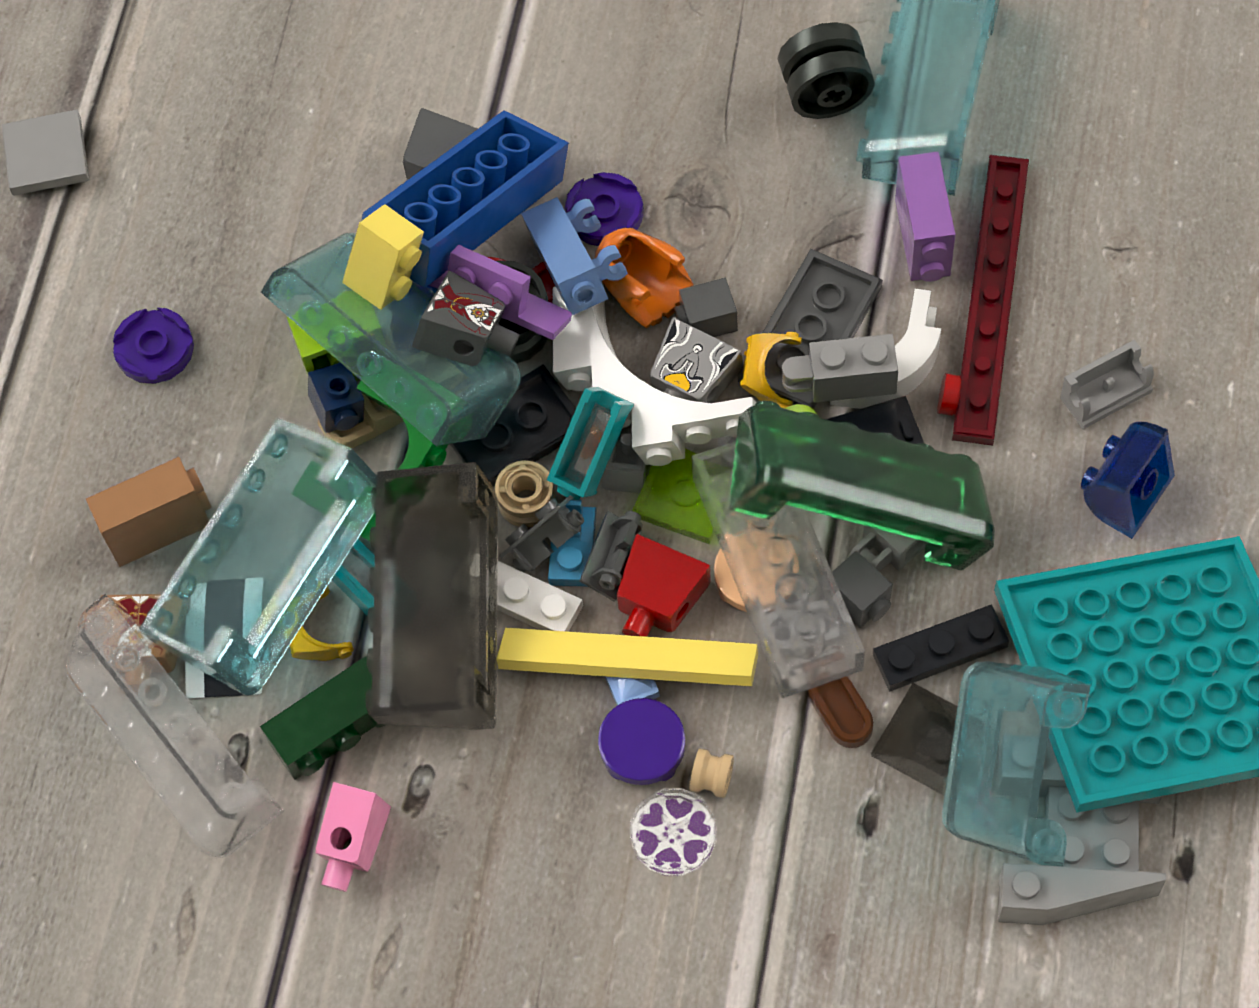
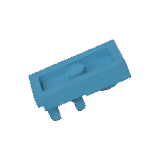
M570 500L565 506L570 511L573 509L577 510L583 516L584 523L581 524V531L573 535L558 549L551 541V548L554 552L550 555L548 581L552 586L588 587L579 580L594 544L596 507H583L582 500Z

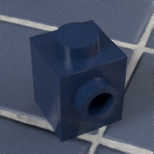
M347 361L308 372V397L325 434L335 430L345 431L353 428L358 423L364 422V397L357 389L358 384Z

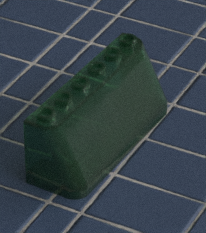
M759 401L754 406L747 408L739 416L729 510L769 520L785 505L929 542L925 545L924 561L961 571L994 547L995 527L980 466L975 461H972L971 457L964 454H948L937 451L928 444H912L897 440L895 436L888 433L875 434L858 429L852 423H835L824 420L812 412H795L784 409L772 401Z

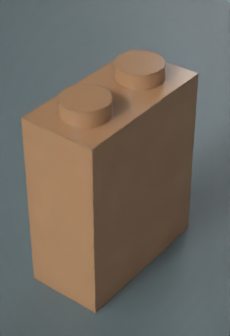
M180 457L86 498L96 524L119 567L211 526L205 511L211 509L212 506L194 467L186 471Z

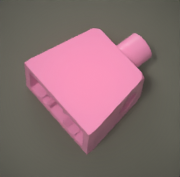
M333 782L315 852L328 861L321 885L347 892L354 869L369 871L391 806L376 793ZM352 839L350 845L344 849L345 843Z

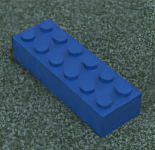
M503 110L364 211L362 220L385 204L424 231L419 250L422 252L421 257L412 269L410 280L426 288L448 271L450 253L458 245L472 251L563 181L569 142Z

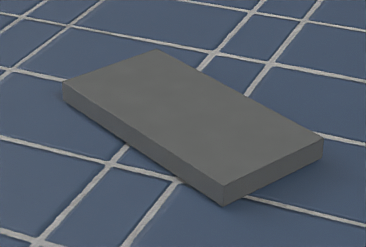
M813 249L809 250L762 332L776 334L796 332L799 333V337H802L800 345L776 343L767 354L765 360L766 380L779 397L793 401V405L804 404L814 409L817 402H813L812 391L789 392L783 387L782 365L784 361L790 357L809 355L810 342L854 338L882 288L883 279ZM742 366L740 372L738 373V382H739V383H740L741 380H743V377H744V376H743V366Z

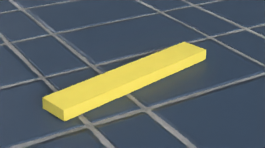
M505 628L496 660L498 669L752 686L758 659V645L752 643Z

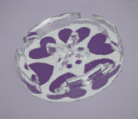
M664 788L654 792V795L646 800L644 799L636 806L630 820V843L636 857L649 870L664 876H683L699 869L711 857L717 842V824L710 807L706 805L705 801L698 794L682 788Z

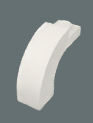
M915 289L908 329L900 342L895 345L898 365L897 393L830 401V405L848 408L869 407L906 396L924 381L936 361L941 337V328H934L937 307L929 306L931 291Z

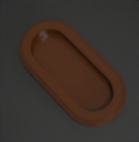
M824 667L817 670L809 680L808 697L832 738L839 745L846 748H857L864 745L872 736L874 722L871 712L845 672L835 667Z

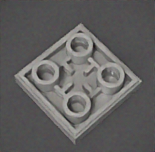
M78 109L2 124L9 189L13 196L89 181L82 122Z

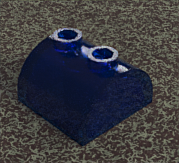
M1134 422L1130 424L1121 438L1115 435L1110 436L1102 453L1105 461L1099 469L1093 466L1089 467L1081 481V489L1084 490V500L1093 514L1105 524L1131 539L1175 476L1168 429L1148 422Z

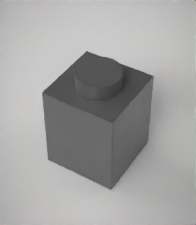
M726 277L679 290L680 306L674 307L676 319L712 337L738 331L737 309Z
M855 551L826 577L824 596L832 603L841 607L845 615L856 626L861 628L870 619L873 622L878 621L891 607L890 598L893 584Z

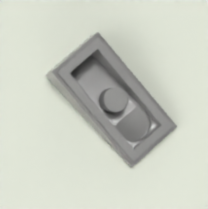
M632 423L622 428L602 475L603 488L606 490L642 493L644 491L648 465H645L632 448Z

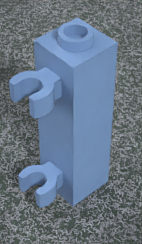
M558 197L521 214L532 241L568 311L574 315L608 300L601 281L605 279L619 280L625 277L628 272L622 262L609 266L613 260L621 257L616 245L603 248L597 258L591 260L577 233H592L601 227L596 215L583 219L587 213L595 210L590 199L578 201L572 210L566 213Z

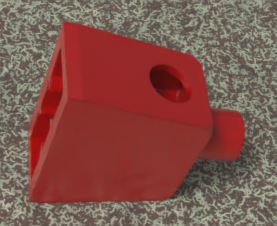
M637 534L633 541L617 593L619 610L629 615L622 633L628 636L647 637L653 626L666 632H674L708 588L711 582L710 565Z

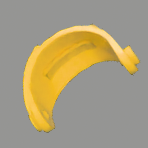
M762 333L751 335L746 339L748 349L744 352L746 356L743 364L744 377L740 381V386L758 400L776 406L777 411H783L785 408L793 405V401L779 397L771 389L765 376V360L769 350L776 343L800 345L802 337H799V333Z
M317 583L310 590L294 595L276 607L275 614L280 621L293 658L328 661L336 658H348L354 651L351 642L329 644L318 641L308 635L301 625L300 611L307 605L325 598L330 593V589L326 584Z

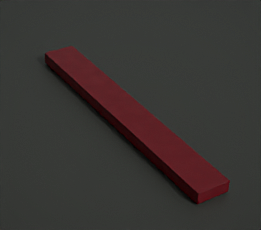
M998 155L989 156L960 375L962 379L961 392L955 413L952 441L991 446L994 444L1029 159Z

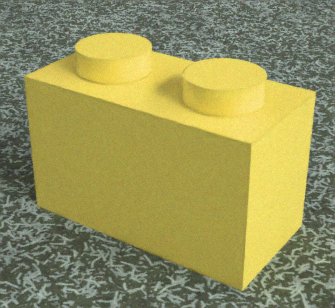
M384 204L359 222L342 283L380 310L394 300L400 301L406 296L412 286L410 275L413 267L421 257L422 252L419 250L424 231Z

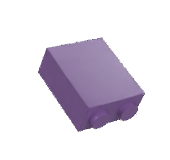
M939 152L898 157L895 202L910 280L936 281L951 275L955 242V230Z

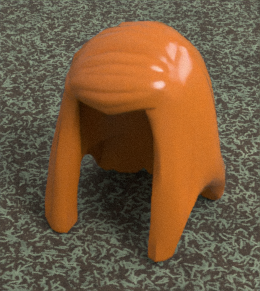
M634 228L617 229L604 236L595 251V258H597L603 248L616 245L621 257L613 260L609 266L622 262L628 272L622 279L615 281L605 279L602 281L621 307L645 328H648L650 325L659 324L662 322L663 316L669 318L675 313L674 307L680 306L679 290L694 285L683 266L685 258L681 252L670 244Z

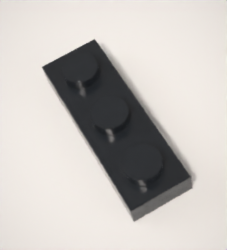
M991 604L873 648V657L890 692L1008 648L1009 639Z

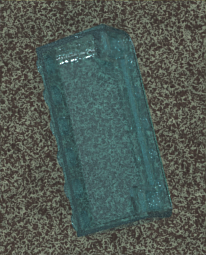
M897 0V3L902 4L900 12H892L889 34L894 35L892 43L885 42L881 57V65L886 66L884 75H876L873 97L878 99L876 107H868L864 129L870 131L868 139H860L856 162L863 163V179L896 185L898 157L939 152L947 194L955 196L963 162L967 130L989 37L993 34L1000 0Z
M356 233L342 234L276 269L270 275L261 293L435 446L486 438L519 387L521 375L517 364L510 357L490 348H487L477 366H469L412 347L420 319L435 295L428 287L425 288L412 282L409 292L400 301L394 300L380 310L343 284L342 281Z
M277 418L222 503L218 506L215 514L195 541L192 549L170 579L169 584L147 614L138 631L150 641L228 687L247 696L257 693L268 680L378 508L383 497V483L381 479L352 448Z

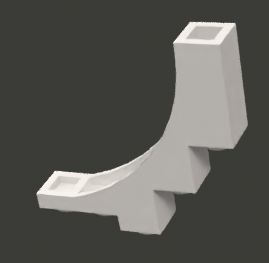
M553 287V304L568 310L557 288ZM605 301L572 315L568 325L553 340V373L567 391H584L585 388L591 386L600 387L634 403L623 428L632 423V448L645 465L664 466L672 460L684 459L685 443L704 444L714 438L726 436L745 437L750 435L751 432L765 430L764 414L753 397L712 404L690 401L657 390L633 375L621 364L611 344L606 325ZM599 410L597 417L606 427L611 415Z

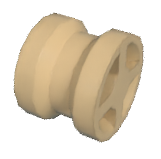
M699 748L693 765L690 791L699 793L702 790H709L716 797L725 798L731 779L734 756L724 754L721 757L712 756L709 750Z

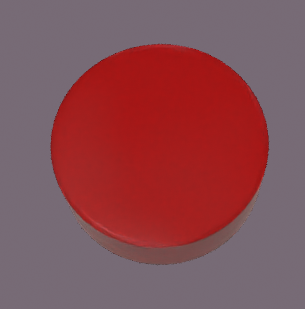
M944 374L939 392L937 414L955 415L961 392L962 379L960 376Z

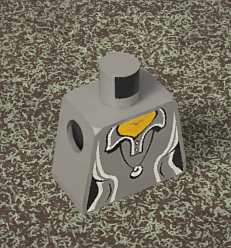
M673 317L650 373L652 387L671 396L712 404L740 372L743 366L741 350Z

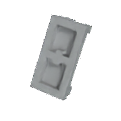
M1135 340L1064 377L1060 399L1082 429L1152 393L1153 367L1151 364L1146 367L1142 366L1139 359L1141 347Z

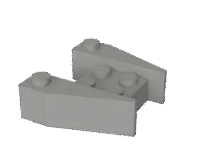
M1006 735L1002 752L1001 794L1045 797L1044 865L1003 863L999 878L998 922L1045 925L1159 896L1166 881V873L1139 872V803L1159 804L1162 796L1076 813L1049 737Z

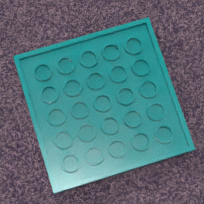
M1240 536L996 581L994 591L1076 813L1259 777V579Z

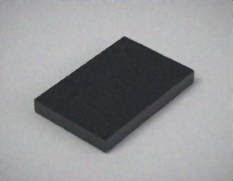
M542 364L470 407L467 414L468 422L459 436H454L449 444L485 493L495 487L499 473L508 465L517 461L536 462L558 449L562 444L576 408L545 365Z

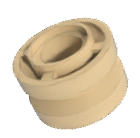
M517 461L508 465L499 473L495 482V494L499 511L509 523L518 527L522 524H525L527 527H533L540 521L535 516V513L553 498L556 500L554 486L552 482L547 481L549 472L545 467L533 461ZM523 490H531L535 492L532 496L528 498H519L516 496L519 492Z

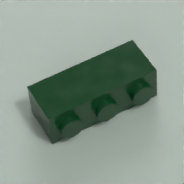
M368 654L262 724L260 728L274 752L293 779L296 780L302 775L309 776L317 772L324 765L325 760L336 752H345L353 748L361 740V736L375 726L380 728L390 723L396 717L397 712L402 709L397 692Z

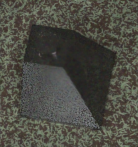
M912 683L872 750L871 756L948 798L990 723Z

